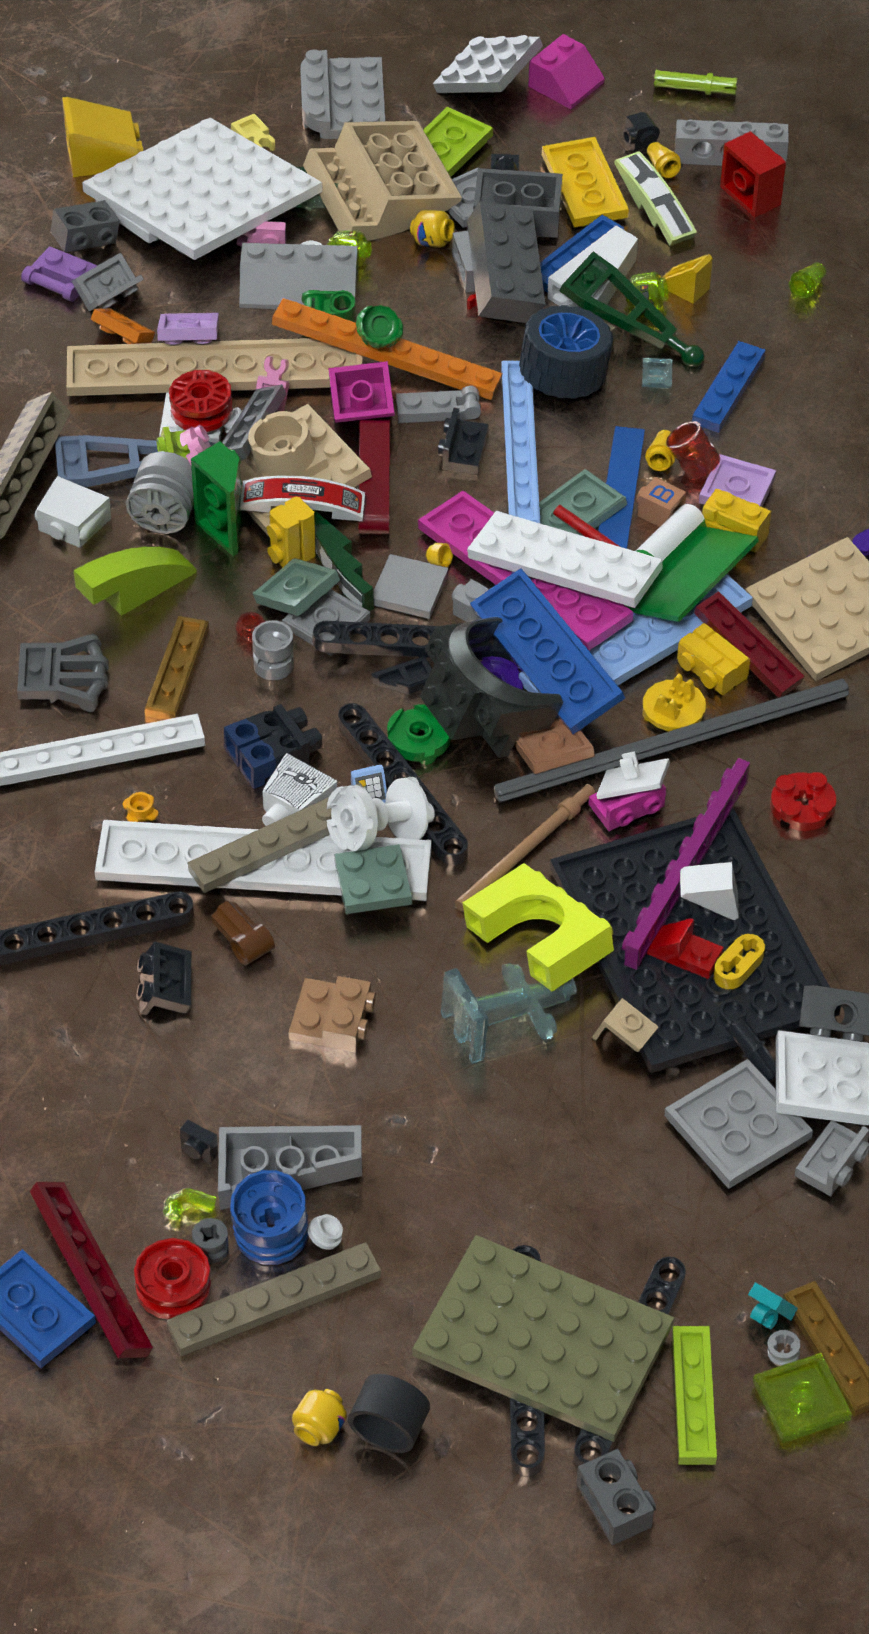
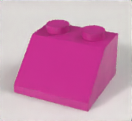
M562 34L529 61L528 87L569 109L574 108L605 82V77L585 45L565 34Z
M388 361L328 368L335 423L395 416Z

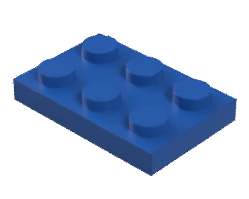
M23 1249L0 1267V1331L40 1368L44 1367L96 1323L95 1315Z

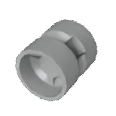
M274 620L260 623L252 633L254 670L257 675L267 680L283 679L294 668L293 632L288 625L280 621Z

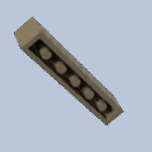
M52 392L26 403L0 450V539L7 532L71 413Z

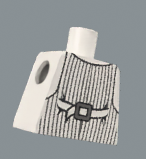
M286 753L263 790V809L267 812L262 817L263 823L267 826L330 797L331 793L337 788V780Z

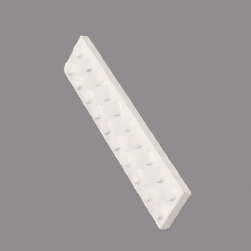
M103 820L95 867V880L199 886L189 873L187 862L258 829ZM328 835L216 888L342 896L334 854L350 852L351 850H342L334 843L331 836ZM376 837L372 845L367 849L400 844L412 900L426 901L431 840Z

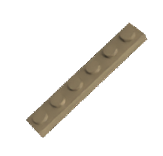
M329 797L187 862L189 873L201 890L206 893L330 835L327 827V820L332 819V808L327 809Z
M365 1242L166 1320L167 1329L180 1356H184L381 1278V1269Z

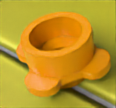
M136 792L123 801V808L128 813L127 821L144 822L146 820H156L159 814L158 810L154 809L153 806L155 802L154 797L145 792Z

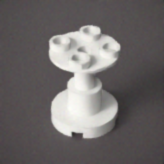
M415 777L399 778L393 781L386 793L385 803L379 798H372L366 789L358 785L336 788L331 793L327 802V809L332 808V819L327 820L328 831L334 843L342 850L360 851L369 848L376 838L377 831L383 830L387 823L397 838L420 840L427 830L428 822H432L434 819V808L428 803L427 797Z

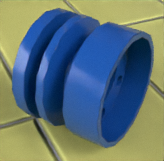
M261 1170L248 1175L238 1183L231 1196L230 1212L234 1237L239 1250L249 1260L262 1265H279L292 1260L298 1255L308 1240L309 1223L306 1212V1198L301 1185L290 1175L277 1170Z

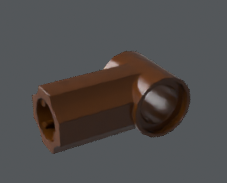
M224 902L218 906L216 912L212 915V923L230 942L233 953L243 965L246 966L275 949V942L269 930L261 923L256 925L236 902Z

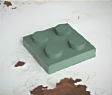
M294 558L253 593L257 604L299 616L306 612L321 596L327 594L340 581V578L334 569Z
M400 844L334 854V862L346 914L412 905V895Z

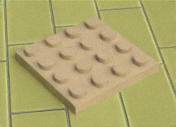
M848 537L745 588V591L753 597L752 606L815 681L869 654V561Z

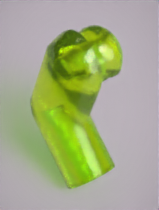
M184 1188L167 1196L163 1202V1214L169 1220H178L182 1212L191 1207L211 1214L217 1197L192 1188Z

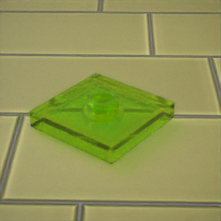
M821 1353L753 1376V1383L782 1443L851 1420L852 1413Z

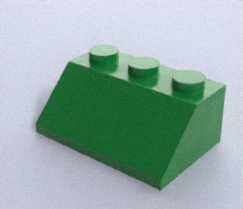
M219 441L191 458L195 523L227 552L235 556L239 550L243 522L242 510H240L242 486L240 479L241 461L234 450L228 449Z

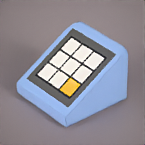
M382 765L351 771V785L361 783L372 798H379L385 803L387 788Z

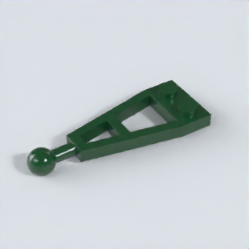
M594 251L562 284L559 291L583 309L593 312L600 318L660 349H663L667 344L681 355L682 362L686 366L698 367L704 362L705 354L703 349L697 345L688 346L674 336L677 328L615 266ZM608 280L635 306L628 316L593 298ZM644 315L661 333L637 320Z

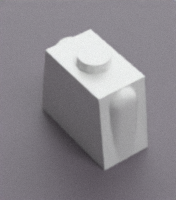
M57 476L35 511L38 529L55 539L63 540L80 548L111 519L110 499L107 496Z

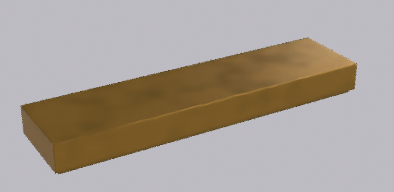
M178 616L145 706V716L164 720L178 717L209 630V621Z
M816 1281L784 1293L783 1299L798 1308L793 1316L795 1322L852 1415L855 1417L868 1411L869 1366Z

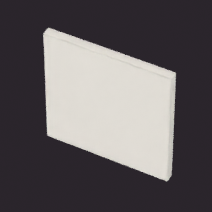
M635 752L622 754L623 759H620L621 767L606 770L596 796L597 799L661 788L670 764L669 758L638 764Z

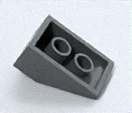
M478 168L473 210L479 201L533 209L536 236L558 238L563 174Z

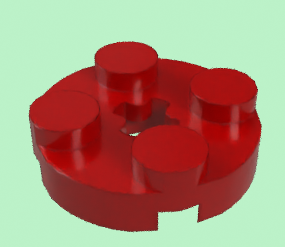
M798 772L781 775L777 778L771 793L770 808L772 814L779 822L782 819L790 824L789 828L797 831H813L823 827L826 824V820L835 813L836 794L833 787L827 782L824 774L820 772ZM805 798L809 801L808 805H802L801 801L795 800Z

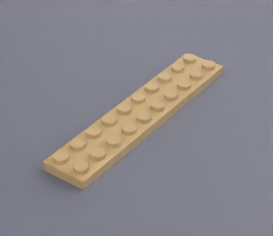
M312 338L212 341L207 344L182 342L175 345L145 343L67 346V396L169 393V388L176 378L193 370L218 372L228 380L231 385V391L256 390L258 376H267L264 368V361L267 356H273L272 365L275 369L280 368L281 360L287 359L289 361L288 370L282 374L281 378L282 380L289 381L288 389L329 388L328 368L362 364V356Z

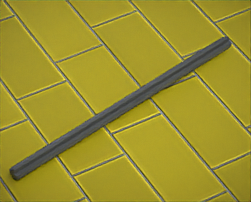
M844 679L822 684L594 754L595 757L538 774L531 773L498 783L494 786V794L498 802H506L620 767V759H623L622 754L635 752L639 761L845 698L849 695V686Z

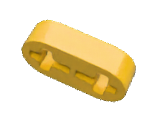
M744 934L738 937L717 959L714 968L715 983L721 988L730 990L741 986L763 961L765 951L763 940L754 934ZM751 948L755 950V952H754V951H749V952L743 957V949L746 950V951L750 950ZM734 966H736L735 973L730 972L728 975L723 973L724 971H731V969Z

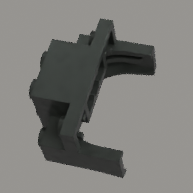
M491 617L465 623L436 626L425 648L426 653L435 664L419 697L451 740L483 736L497 757L500 758L509 756L520 733L551 728L563 704L560 694L533 693L516 688L492 674L473 653L475 651L491 649L492 644L490 641L498 624L503 622L502 618Z

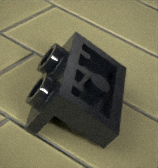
M453 408L451 418H446L444 423L443 435L446 438L440 439L438 446V457H443L442 470L478 475L489 433V424L459 420L460 408Z
M154 941L148 951L140 955L137 971L141 975L136 998L140 1000L141 1014L147 1015L153 1006L181 1013L188 1011L191 1007L192 951Z

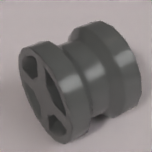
M206 1218L194 1226L192 1230L193 1244L202 1249L208 1257L209 1264L222 1261L229 1251L228 1232L225 1224L218 1219ZM213 1236V1239L204 1240V1238Z

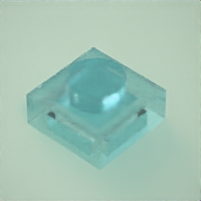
M643 358L642 387L671 388L672 359Z

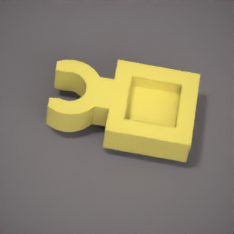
M255 114L231 123V130L262 148L265 146L269 147L272 151L275 150V139L269 135V128Z

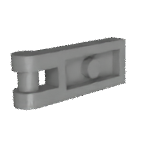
M466 386L459 391L396 393L398 423L445 421L446 418H451L453 408H460L459 420L476 419L481 415V407L478 403L479 391L474 386Z

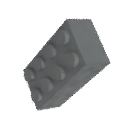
M479 201L467 220L478 316L527 323L532 314L537 313V311L545 306L533 209Z

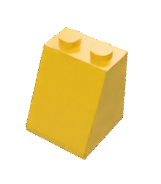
M62 97L66 142L73 177L102 173L117 163L123 162L143 151L142 141H136L140 139L138 122L133 123L130 111L75 98Z

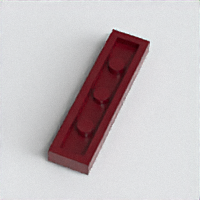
M719 591L696 606L694 614L703 623L707 624L750 658L749 669L778 698L785 696L803 682L805 676Z

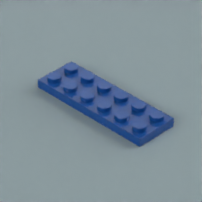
M522 568L470 603L473 611L480 619L502 618L503 622L498 624L493 636L539 693L561 695L563 704L557 716L572 735L625 699L621 689Z

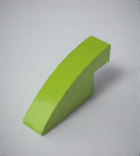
M138 547L125 549L95 559L75 569L74 578L75 587L93 605L105 599L122 616L197 573V569L177 550L164 547Z

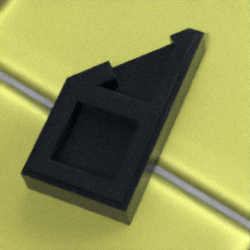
M422 656L371 673V681L378 686L411 694L423 690L432 667L426 657Z

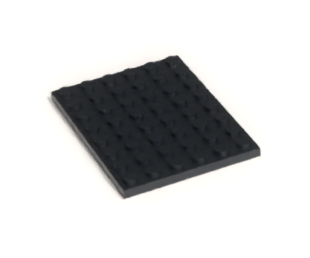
M734 808L731 810L699 865L732 862L738 890L739 918L734 921L680 896L664 925L687 919H694L693 935L724 947L723 953L741 935L754 934L759 936L765 944L763 961L741 986L732 990L721 988L715 983L714 971L710 978L707 979L648 954L645 955L637 970L624 965L625 950H622L623 941L629 931H635L637 919L642 908L650 906L655 886L658 883L663 884L665 881V873L671 860L677 861L680 856L679 850L684 838L692 836L693 826L697 817L550 859L549 868L558 886L563 888L567 895L578 903L582 902L596 916L606 919L613 929L614 951L596 963L616 1004L623 998L658 1026L657 1030L640 1050L650 1073L738 1047L739 1045L725 1028L741 1016L745 1017V1020L760 1040L777 1035L778 1030L790 1031L800 1028L804 986L830 988ZM751 948L750 950H748V951H746V950L743 949V957H744L749 951H754V952H755V950L752 949V948ZM734 966L731 969V971H724L723 973L726 975H728L730 972L735 973L736 966ZM840 1005L836 1007L834 1017L840 1015Z

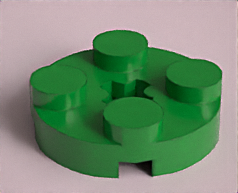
M425 704L414 705V709L404 711V708L396 711L388 721L387 737L404 759L419 761L424 765L432 764L435 762L436 757L442 755L450 745V737ZM420 730L425 731L423 736H416L412 733H418Z

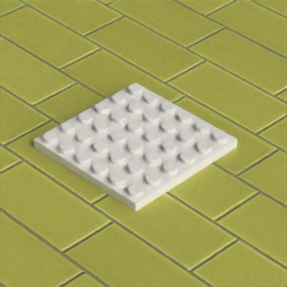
M212 118L204 119L200 123L182 130L167 140H163L157 145L141 151L137 155L117 163L108 170L82 182L84 193L97 201L105 200L112 210L193 260L322 192L321 181Z

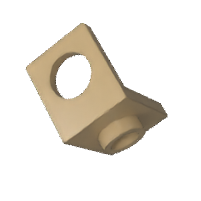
M622 998L603 1020L592 1038L597 1040L603 1031L608 1028L635 1051L639 1052L657 1030L658 1026Z

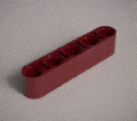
M360 420L359 458L370 468L372 477L359 484V490L365 492L363 521H359V535H389L390 420Z

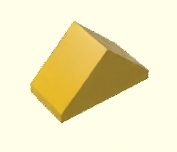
M710 254L674 266L657 283L661 288L694 304L710 289L713 258Z

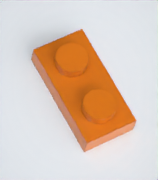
M111 308L94 309L91 320L100 324L101 330L123 336L122 340L127 344L152 343L154 331Z

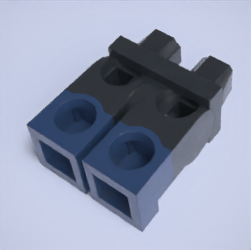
M279 704L273 707V711H264L225 726L224 749L236 766L240 767L241 773L252 788L256 789L265 785V778L272 776L286 753L308 764L309 753L322 747V735L317 728L304 732L300 730L308 725L306 713L301 707L286 711L283 705Z

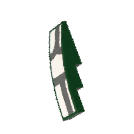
M313 510L315 553L323 567L337 571L340 581L336 586L347 599L368 611L373 610L374 588L363 579L362 564L352 556L351 540Z

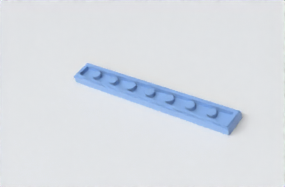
M502 361L509 515L540 523L532 385L524 380V376L521 375L520 361Z

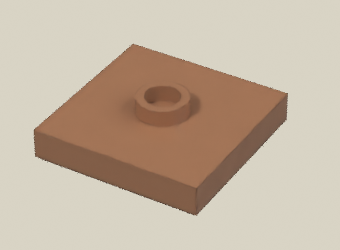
M560 718L554 720L550 729L520 733L514 744V747L534 774L595 757L594 747L582 731L579 730L572 735Z

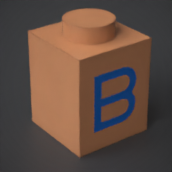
M654 477L637 494V516L660 527L685 504L686 491Z

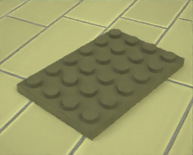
M475 1235L414 1344L412 1356L614 1442L673 1327L674 1317Z

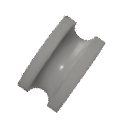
M779 1330L769 1337L767 1343L768 1357L775 1365L789 1367L798 1361L800 1357V1340L796 1334L788 1330ZM784 1343V1347H786V1344H789L790 1352L784 1353V1350L781 1353L778 1352L777 1344Z

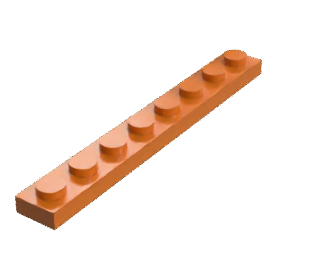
M285 298L281 300L272 317V325L379 362L388 361L390 366L460 390L466 386H474L478 389L480 397L492 400L501 382L503 373L405 339H400L395 345L388 348H373L363 342L357 333L355 322Z

